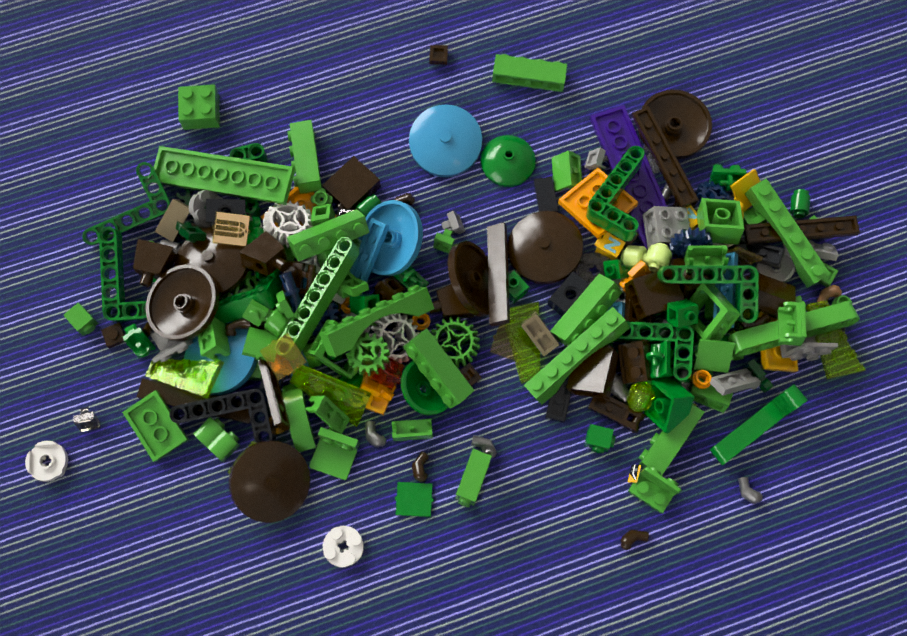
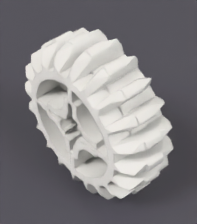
M290 200L286 205L275 203L274 207L269 206L268 212L264 214L263 230L264 232L267 231L282 245H286L288 249V236L313 227L310 209H306L305 204L299 206L298 201L293 204Z
M400 313L382 317L381 320L375 321L377 326H371V329L377 335V339L383 337L389 348L387 350L390 351V355L386 357H388L390 365H394L395 362L402 364V360L404 362L409 361L405 349L396 355L392 353L398 346H404L419 334V332H415L418 326H412L413 319L407 320L406 314L402 316ZM390 323H397L392 331L384 330ZM404 330L406 332L407 339L404 337ZM381 349L379 350L380 352L377 354L379 358L381 355Z

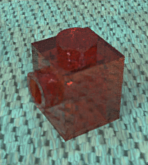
M388 357L389 363H383L385 369L379 368V374L374 372L371 380L392 390L396 383L400 384L401 372L404 365Z

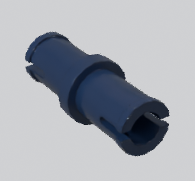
M290 271L279 275L286 291L284 292L285 297L288 296L292 310L296 312L302 300L299 295L300 289L296 287L292 272Z

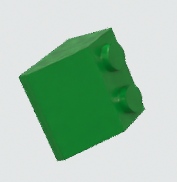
M672 377L652 379L644 414L664 433H670L690 414L694 396Z

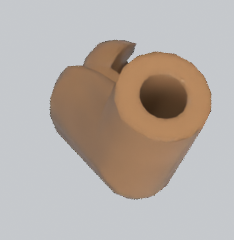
M831 285L822 289L816 305L820 308L826 307L828 299L841 296L842 290L837 285Z

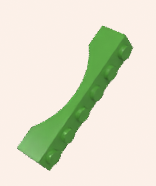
M767 178L752 186L745 193L746 197L754 209L771 224L780 236L793 260L796 272L805 286L808 288L830 275V272Z
M419 285L409 287L406 293H397L389 301H380L372 309H363L355 317L349 316L342 319V323L338 325L332 324L325 327V331L319 333L327 355L337 357L353 349L363 331L382 317L397 313L421 316L433 310L434 306L427 287H419Z
M612 307L524 386L543 405L558 391L566 378L585 359L605 345L617 340L630 328L627 321Z

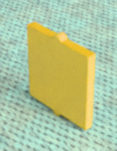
M756 169L751 170L730 185L735 197L734 200L743 203L745 210L752 206L745 193L752 186L761 182Z

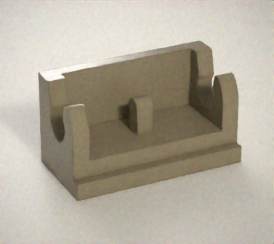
M172 199L155 232L174 242L179 233L175 229L176 223L179 221L184 224L189 215V206L178 199Z
M534 312L530 318L522 322L521 327L543 356L559 346V342L537 312Z

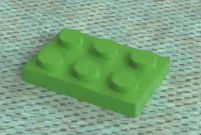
M158 390L153 391L122 412L153 462L158 461L189 440L179 423H175L170 419V409Z

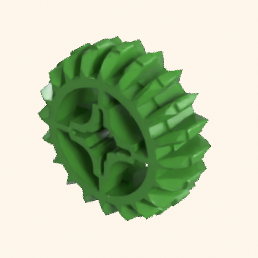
M450 317L449 323L443 319L442 326L437 323V330L432 329L431 333L438 342L441 335L446 332L448 339L443 342L441 347L445 352L452 351L455 353L456 356H449V358L457 368H459V363H462V366L465 367V360L471 363L473 361L471 356L476 357L477 352L475 350L480 349V345L476 344L480 342V338L475 337L478 335V331H472L474 328L473 324L467 327V320L460 323V318L457 317V321L453 322V318ZM453 330H460L463 333L458 335ZM451 338L452 340H455V342L457 340V347L453 346V344L450 345ZM470 340V346L463 354L461 345L465 344V341Z

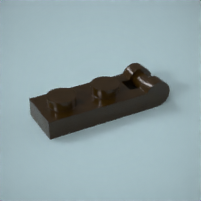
M593 397L587 408L634 433H638L639 424L645 418L644 413L612 397L610 399ZM628 415L634 417L632 422L627 420Z

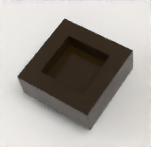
M430 45L429 64L447 65L448 45Z
M120 323L101 329L109 349L124 343L122 336L125 333Z

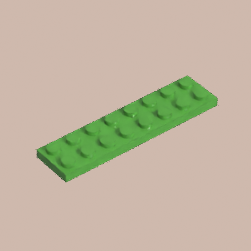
M159 146L154 168L163 185L199 191L209 190L217 194L283 205L287 204L296 170L292 166Z

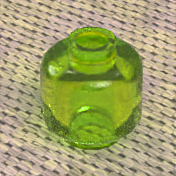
M647 382L634 383L629 390L626 401L632 410L636 412L646 411L653 403L655 391L651 389V385Z

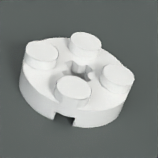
M53 441L37 443L36 447L29 451L26 456L25 465L27 471L35 479L44 482L62 477L68 465V455L65 448ZM46 456H49V459H51V463L48 466L42 463L43 460H46Z
M335 527L324 539V556L331 564L337 567L351 566L363 554L364 544L362 537L352 527ZM347 541L346 545L349 546V549L340 552L338 544Z

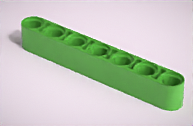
M342 237L337 241L294 316L279 338L275 350L284 359L294 361L299 357L357 259L359 247L350 238Z
M850 301L806 312V338L851 326L858 322L860 317ZM778 320L735 332L728 337L729 342L735 343L733 352L736 357L784 345L779 344Z

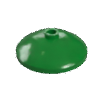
M502 135L487 143L481 154V167L485 176L500 186L513 187L524 183L532 175L535 168L536 159L532 147L525 140L517 136Z
M410 362L403 370L401 376V390L406 402L415 411L424 415H437L445 411L448 406L443 402L441 396L432 388L430 382L419 371L415 362Z

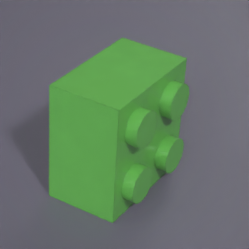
M215 85L178 87V120L183 130L220 128L219 93Z
M701 199L697 211L699 231L706 229V233L710 232L713 243L738 245L744 231L740 201Z

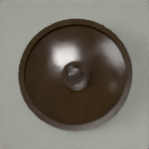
M665 90L651 96L644 103L642 108L650 107L677 159L691 157L705 146L711 134L712 119L709 110L699 98L682 90ZM638 129V132H639V135H640L641 140L643 141V143H644V144L646 145V147L648 148L647 144L645 143V141H644V139H643V137H642V135H641V133H640V131H639V129Z
M540 211L524 217L513 228L508 239V255L513 268L524 279L537 284H552L562 281L576 270L583 255V240L578 227L571 219L557 212Z
M208 227L202 229L206 233L205 241H197L196 243L185 241L182 244L175 260V266L190 264L207 271L215 279L219 289V297L236 289L248 274L249 268L242 265L240 251L246 246L213 242L214 233L219 236L242 238V236L232 232L216 231L215 227ZM216 227L217 230L236 232L227 227Z
M463 241L454 245L449 252V278L454 292L462 305L470 313L484 317L489 315L488 257L476 244L470 241Z
M190 264L175 266L167 270L155 281L147 297L146 317L150 327L158 335L171 341H186L201 334L213 321L218 310L219 289L215 279L204 269Z
M262 441L245 449L235 460L229 476L230 495L236 507L247 517L264 523L278 522L293 515L304 503L310 487V472L303 456L292 446L279 441Z

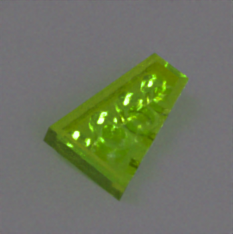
M827 300L806 305L807 312L830 306ZM841 329L815 336L816 343H838V348L831 350V354L820 355L827 379L866 371L863 364L859 363L856 357L858 356L857 353L851 348L847 341L848 337Z
M539 301L511 307L510 323L505 324L521 384L527 383L540 371V351L521 327L522 322L530 318L534 312H537L539 315Z
M168 359L162 363L160 360L155 363L151 361L145 377L208 399L224 362L221 360L207 361L206 359H199L198 361Z
M297 363L290 383L310 396L325 395L350 418L349 422L356 427L371 396V393L300 363Z

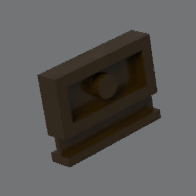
M646 341L617 345L622 383L651 381L649 361L646 359V354L648 353Z

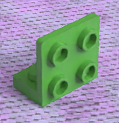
M320 427L318 433L320 439L309 467L330 476L347 480L360 446L359 440Z
M646 466L640 471L637 483H632L627 492L662 514L672 497L680 493L681 488L678 487V483L673 479L662 477L660 475L661 472L656 468Z

